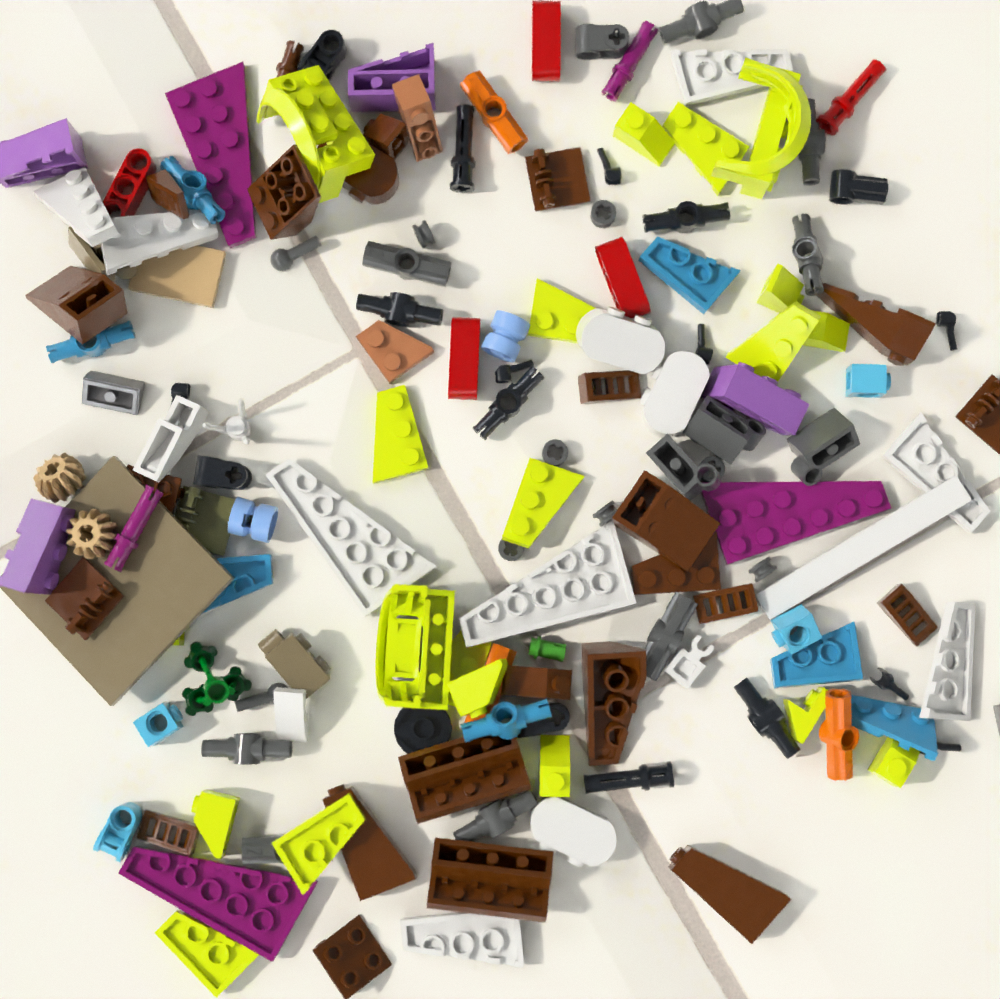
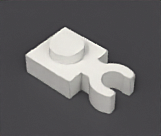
M700 635L692 639L689 652L681 648L663 670L686 689L690 687L705 668V665L699 661L701 657L710 655L714 649V646L710 644L706 650H699L697 644L702 638Z

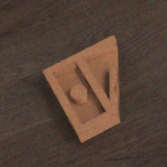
M378 320L356 336L389 384L434 353L431 346L381 320Z

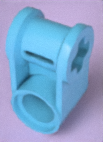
M125 802L114 808L104 828L98 835L93 850L96 852L101 850L116 857V861L121 863L130 849L133 837L142 820L143 815L140 806L133 802ZM122 810H126L131 814L132 820L130 824H125L120 819Z

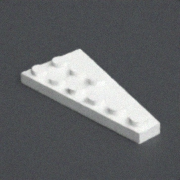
M290 458L265 474L364 617H367L382 606L386 593L394 584L412 585L437 567Z
M613 520L459 618L466 648L635 605V596Z

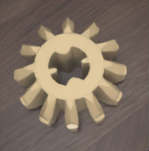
M62 453L60 456L54 454L50 460H44L45 464L36 468L38 473L33 477L35 486L38 488L37 491L42 497L54 503L60 499L65 502L69 496H75L76 490L83 488L82 482L87 478L82 464L66 453Z
M91 509L89 513L82 510L79 512V519H70L74 527L73 529H67L66 533L72 535L67 544L75 546L73 553L80 556L84 554L85 559L92 560L95 555L98 558L105 557V549L112 551L114 546L111 543V539L115 540L117 534L112 533V530L118 525L115 522H109L111 516L108 513H100L98 509Z

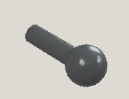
M314 236L289 250L283 248L275 250L270 257L272 267L278 271L288 270L292 266L293 260L322 246L319 238Z
M274 683L268 688L267 692L234 701L236 711L240 712L268 703L274 705V690L276 687H288L283 683Z

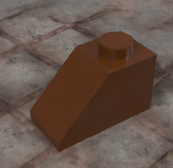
M381 113L375 120L373 118L369 120L363 129V136L366 141L394 158V160L409 143L406 124Z
M508 665L502 680L501 695L570 700L572 670Z

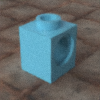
M851 364L846 368V397L881 398L890 389L891 375L887 373V365Z
M802 604L771 620L775 629L771 632L774 641L779 648L783 646L790 654L822 639L812 613ZM798 626L797 630L790 635V631Z
M169 702L161 703L133 721L147 747L155 746L184 727L181 723L183 719L182 713L175 704L170 705ZM159 714L167 719V727L163 731L155 727V718Z

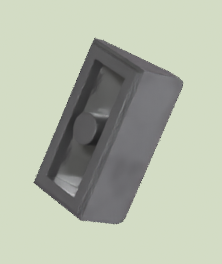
M89 371L83 377L81 404L138 415L145 382Z

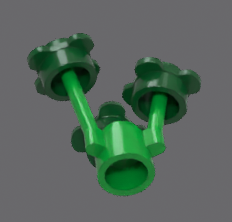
M198 641L190 645L191 651L188 657L184 659V665L198 672H204L207 680L198 688L192 689L187 687L182 691V697L186 701L185 713L187 715L195 716L197 712L203 711L209 713L213 710L214 704L222 703L226 699L236 701L242 692L251 689V680L246 679L242 675V670L238 666L231 667L229 673L225 676H213L210 669L214 664V657L218 654L215 646L207 647Z

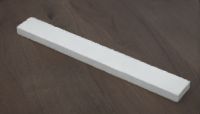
M957 475L759 591L755 594L756 599L768 619L771 620L970 502L972 499Z

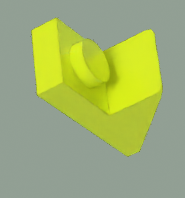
M818 687L816 691L812 689L803 702L806 705L805 709L800 708L787 699H783L791 736L795 742L800 744L805 742L824 711L825 691H828L826 688Z

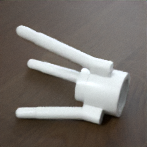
M242 398L238 399L239 415L231 417L227 421L226 426L211 423L202 424L205 429L228 434L236 441H243L245 445H248L251 441L249 437L251 426L246 421L247 413Z

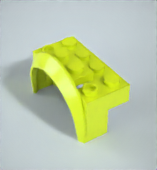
M745 57L738 79L769 87L749 161L718 157L716 163H714L711 176L742 184L740 194L762 199L766 191L771 192L773 184L778 179L780 169L786 167L799 155L810 132L811 110L808 98L802 89L803 85L799 84L801 74ZM787 136L784 148H779L780 139H785Z
M319 65L268 80L266 91L256 116L257 123L259 124L264 119L280 115L289 128L321 195L319 203L339 197L346 176L370 169L375 157L372 148ZM323 143H326V144H327L326 146L321 147V148H318V149H317V147H316V145H319V144H323Z
M394 584L386 593L379 616L375 657L377 694L385 706L448 710L449 689L446 683H449L455 591L427 589L428 586ZM399 615L417 616L418 619H403L396 617ZM423 627L421 669L419 672L421 628ZM392 677H397V678H414V680H413V681H401V680H394Z

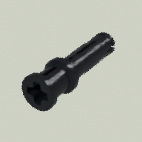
M460 104L456 107L455 156L452 157L450 166L453 168V181L450 182L449 188L457 193H470L475 190V184L472 182L473 169L476 167V161L472 157L474 107L468 104Z
M666 761L665 765L649 767L646 764H641L639 769L583 775L586 794L641 787L645 791H649L650 787L666 785L669 788H674L671 761Z

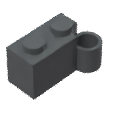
M707 395L684 429L683 434L688 436L693 442L702 445L714 453L719 459L732 464L742 449L747 451L755 449L766 434V428L756 419H743Z
M832 408L799 430L796 435L787 438L791 451L797 456L791 463V471L805 485L812 486L816 484L822 477V469L860 445L854 424L837 409Z
M668 433L646 452L651 460L690 501L702 490L714 491L721 483V475L713 465L706 463L697 466ZM714 472L715 476L712 482L707 484L701 483L704 473Z

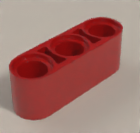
M532 0V81H560L561 1Z
M133 149L125 157L103 200L109 215L116 210H120V217L135 216L149 189L146 176L157 172L155 162L144 149ZM147 161L145 168L142 170L135 169L138 162ZM129 185L134 186L131 194H122L125 187Z
M620 237L595 246L598 262L616 308L624 311V316L632 319L635 318V315L645 316L650 314L651 309L624 238Z
M452 317L448 399L477 400L481 318Z

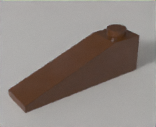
M823 282V293L818 295L815 290V295L845 322L850 323L849 326L880 354L888 357L887 360L897 366H908L915 361L936 323L901 308H899L898 312L886 310L883 302L874 299L873 301H859L857 294Z
M611 641L582 643V679L588 765L618 764L629 733L628 727L633 713L635 714L638 706L637 700L641 688H644L646 682V650Z

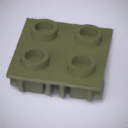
M183 486L185 495L182 500H179L175 517L210 553L224 556L230 533H228L229 517L236 499L206 492L191 486Z

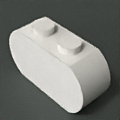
M610 306L608 310L601 308L593 309L581 318L576 330V339L578 345L588 358L640 374L651 372L661 363L665 354V342L661 333L651 325L652 320L639 315H635V318L632 319L624 316V311Z
M688 351L675 352L667 357L664 364L660 363L655 368L651 377L656 380L652 390L645 389L639 402L644 405L641 411L642 422L653 435L663 438L668 433L670 437H675L686 428L710 377L708 366L700 356Z
M544 797L532 809L530 827L536 841L541 842L539 848L545 851H553L554 855L556 851L568 855L566 861L581 868L583 864L589 866L600 865L612 856L616 848L617 836L612 823L608 819L562 797Z

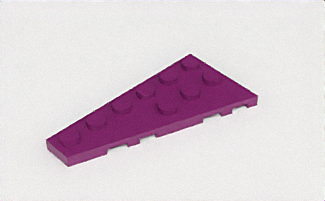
M243 61L165 93L196 170L205 175L207 190L212 194L213 200L225 211V217L219 222V225L230 249L256 238L255 209L247 191V188L253 184L251 174L249 119L247 115L246 74Z
M818 481L812 486H807L803 482H721L714 491H701L708 514L720 523L716 530L717 540L726 565L891 509L882 481Z
M134 846L118 872L121 876L271 962L275 960L318 883L315 880L303 895L291 875L140 846Z

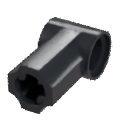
M847 169L834 170L831 172L829 201L840 205L852 204L854 202L883 205L888 194L889 183L886 178L859 176L855 171Z

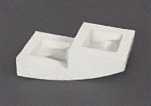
M276 687L274 690V716L277 739L307 742L308 713H306V689Z

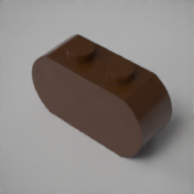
M326 143L319 144V145H318V148L324 147V146H326L327 144H326ZM369 144L375 153L370 169L346 176L342 187L349 191V196L360 203H363L365 200L371 205H377L388 201L394 196L399 185V174L394 158Z

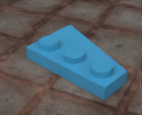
M658 236L638 259L640 263L702 314L706 313L741 271L733 267L729 269L717 264V261L707 257L705 259L695 255L689 249Z
M272 555L216 558L235 579L203 613L274 584Z
M855 621L822 635V639L793 654L786 651L772 657L770 665L774 689L861 681L863 674Z
M851 695L853 727L876 737L885 735L899 741V747L908 751L910 747L926 753L924 758L935 762L938 755L935 719L919 718L921 708Z

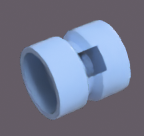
M497 310L490 324L493 332L485 336L481 349L500 360L515 363L521 348L518 341L525 339L530 324L514 314Z
M237 497L230 513L228 533L242 537L250 534L253 540L269 543L275 530L278 507L264 503L256 506L252 500ZM250 515H253L252 523H248Z

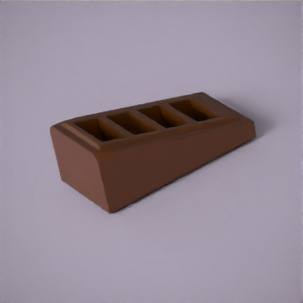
M165 169L147 175L146 181L152 200L182 219L189 218L190 214L184 193L170 173Z
M630 370L591 372L578 376L581 404L642 398L639 373ZM625 377H628L630 393H625ZM615 378L618 394H614L613 379ZM601 380L605 381L606 394L604 395L602 394Z
M752 583L693 595L694 602L698 604L696 614L699 624L758 612ZM741 591H744L747 608L744 609L742 608L739 595ZM732 593L735 611L730 610L727 594ZM717 596L721 598L724 612L719 614L715 599ZM709 598L711 616L706 614L703 599Z
M902 583L895 585L876 603L915 647L938 628ZM901 597L903 601L894 609L891 604ZM909 605L911 609L901 618L898 613ZM916 613L919 618L908 627L905 622ZM924 622L927 626L919 634L915 635L912 631Z
M145 809L136 838L191 856L194 854L200 831L193 822ZM152 818L156 820L152 835L146 833ZM162 822L167 823L163 838H159L158 834ZM176 826L178 828L174 841H170L169 837L172 827ZM185 829L188 830V834L183 845L180 844V840Z

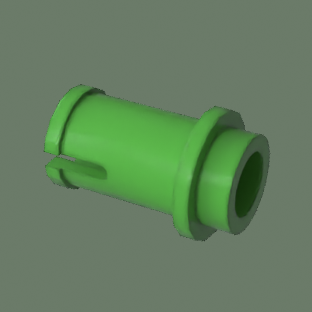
M541 636L537 638L532 637L528 655H533V659H537L538 656L563 662L566 644L542 640Z

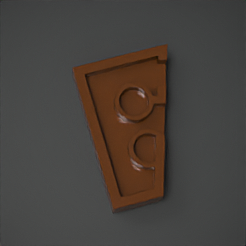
M717 532L714 533L689 572L662 555H657L631 566L634 595L720 590Z

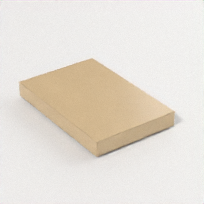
M194 246L185 250L180 248L171 251L169 255L161 258L156 256L144 260L142 264L137 265V273L130 279L128 289L134 292L214 308L226 253L221 250Z

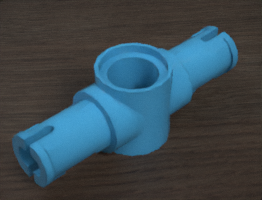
M170 156L169 159L165 158L161 162L160 169H166L183 191L188 209L200 210L211 224H216V221L219 223L224 219L225 211L213 200L212 194L206 188L207 179L205 175L198 171L185 170L174 156Z
M129 320L125 323L107 327L97 334L96 344L91 348H86L85 343L82 345L73 336H70V339L47 345L46 351L50 353L48 357L51 363L73 356L77 358L86 355L99 357L106 349L112 348V344L134 339L136 336L135 332L132 331L134 328Z
M547 699L524 706L520 704L513 705L510 702H500L493 707L491 713L486 714V717L460 725L466 743L488 735H492V737L499 736L503 739H513L520 733L522 728L527 727L526 724L552 718ZM506 718L512 719L508 723H500L502 720Z

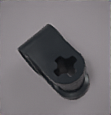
M336 30L324 31L310 51L301 59L297 71L319 65L328 81H330L335 70L347 55V48L342 35ZM332 42L340 44L334 51L326 50L327 46Z
M197 456L193 480L194 485L244 490L251 484L252 473L246 466L219 458ZM241 473V479H236V481L231 479L232 474Z
M549 703L551 714L554 709H558L560 714H565V717L561 718L560 724H555L554 720H549L548 718L526 724L527 727L522 728L516 737H532L563 730L570 720L567 707L561 703Z

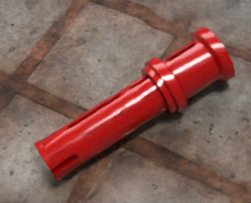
M873 59L845 93L831 101V107L824 115L821 114L816 119L820 129H824L825 133L831 136H835L838 133V127L846 118H851L854 114L856 104L881 75L886 72V67L883 63Z

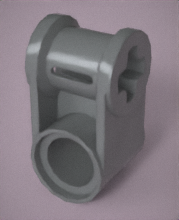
M582 24L575 28L576 58L594 60L623 57L629 47V31L620 24ZM614 38L619 39V45L614 44Z

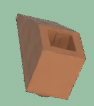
M419 74L391 84L403 123L406 124L407 135L416 161L429 159L436 154L442 153L443 150L431 100Z

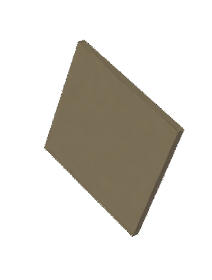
M112 456L66 507L74 509V517L78 519L79 512L82 510L89 513L91 509H98L100 513H108L111 516L109 522H115L118 525L112 530V533L121 534L146 487L118 457ZM151 493L149 500L152 499L154 495L153 493ZM160 500L136 542L139 544L136 550L133 549L122 572L114 570L119 557L116 558L111 568L104 564L111 553L110 550L105 549V557L98 558L95 555L92 560L87 559L125 597L86 641L77 632L72 634L65 628L68 623L45 602L49 596L48 594L24 593L0 586V589L109 706H115L235 579ZM68 535L67 542L72 538V535ZM111 539V543L115 546L117 540ZM67 542V553L61 561L58 570L59 581L57 586L80 559L84 557V554L80 556L73 553L75 546H69Z

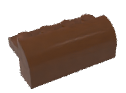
M488 735L467 743L464 737L398 757L417 824L532 789L516 737L513 739H503L499 736L492 737V735Z
M435 837L426 908L546 923L554 852Z

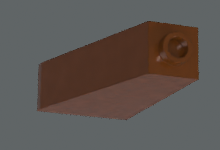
M341 784L327 790L329 795L322 799L325 808L350 793L365 817L363 823L341 848L359 900H365L416 880L418 875L415 868L353 786L345 788V785Z
M687 845L684 849L679 847L669 858L672 862L668 866L671 871L751 944L756 941L792 900L781 890L690 845Z

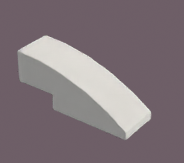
M176 395L165 419L158 418L133 471L159 483L187 450L209 411L192 401Z

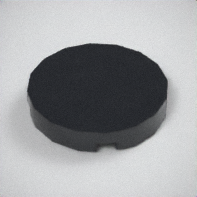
M403 707L395 719L394 734L397 744L408 754L448 742L452 734V723L446 710Z

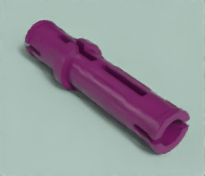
M648 21L642 22L621 61L612 68L613 74L601 91L602 95H606V99L616 102L627 82H631L633 79L635 68L658 33V28L654 27L653 23Z
M147 484L122 533L117 534L115 538L117 542L104 562L105 565L111 568L116 558L119 557L114 567L116 571L122 572L133 549L136 550L139 544L136 542L161 496L164 494L156 489L152 499L149 500L154 488Z

